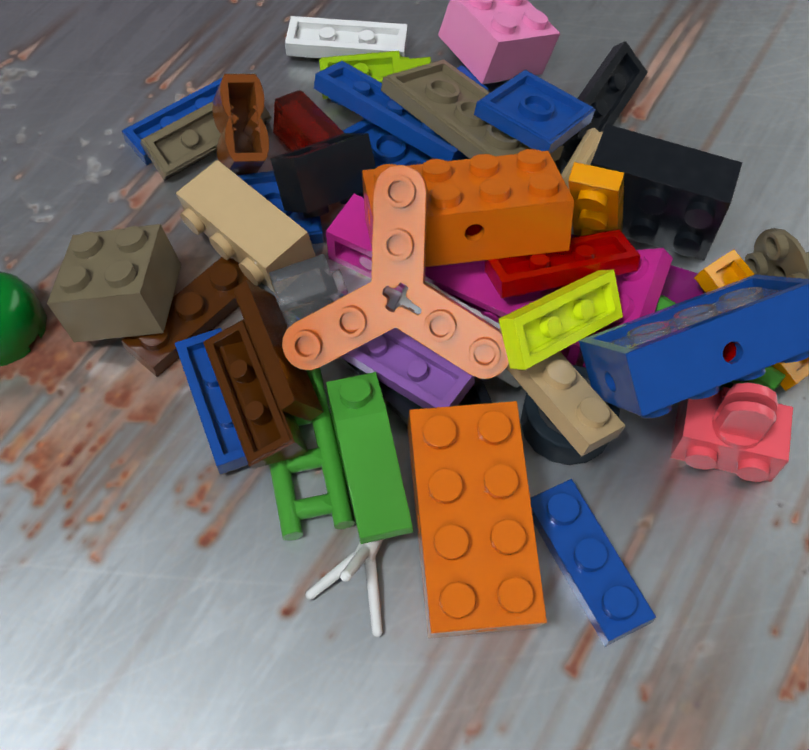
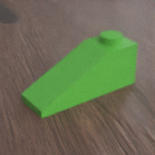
M376 372L326 382L331 418L360 543L364 544L413 533V525L389 418Z

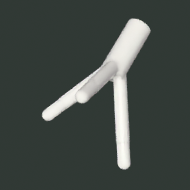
M384 539L361 544L359 541L353 553L322 577L305 594L308 600H313L339 578L344 582L349 581L362 564H365L372 634L375 637H379L383 633L376 555Z

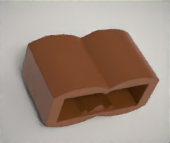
M224 74L213 100V118L217 129L221 133L217 145L218 161L236 175L257 173L269 152L268 131L263 120L260 118L264 109V91L256 74Z

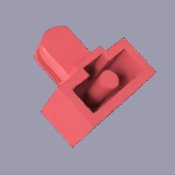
M736 383L731 388L723 387L717 394L707 398L685 399L678 405L670 458L685 461L687 465L696 469L708 470L715 468L735 473L746 481L772 482L789 461L793 407L779 404L775 391L755 383Z

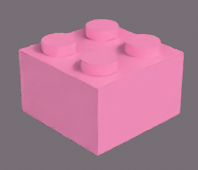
M449 0L438 36L483 85L510 80L524 70L534 75L543 74L560 36V32L548 21V17L543 12L537 10L528 0Z

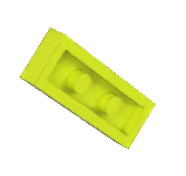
M597 270L499 318L510 369L526 370L622 318L623 313L614 270Z

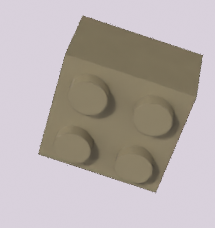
M161 224L130 226L124 229L84 232L72 235L47 304L73 342L164 333L182 264Z

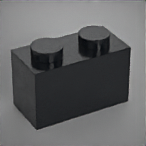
M343 133L270 158L284 211L303 213L304 218L324 215L330 211L329 205L337 202L346 204L353 194L364 198L362 170L376 168L368 133Z

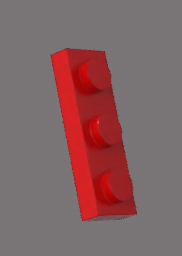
M620 229L571 238L569 251L485 260V272L502 299L556 287H564L597 270H614L615 276L638 271L640 254Z

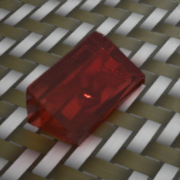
M301 90L275 99L273 133L291 151L344 133Z

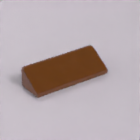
M244 319L203 341L249 467L255 469L307 453V446L294 415L281 411L278 407Z

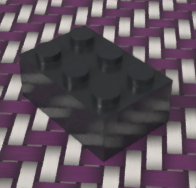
M606 124L591 166L624 173L622 233L625 237L704 261L731 204L743 162Z

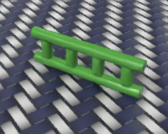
M320 367L306 371L323 409V413L311 421L294 416L298 426L313 424L318 448L308 449L307 453L299 457L269 464L282 538L286 541L296 540L303 536L301 520L332 514L335 529H346L355 524ZM322 467L327 493L297 500L292 474Z

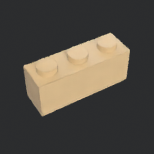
M218 160L214 161L176 192L184 209L180 216L188 228L196 235H200L202 232L206 234L213 248L224 259L228 260L230 257H233L239 263V268L243 274L256 286L262 282L272 292L277 294L316 260L308 232Z

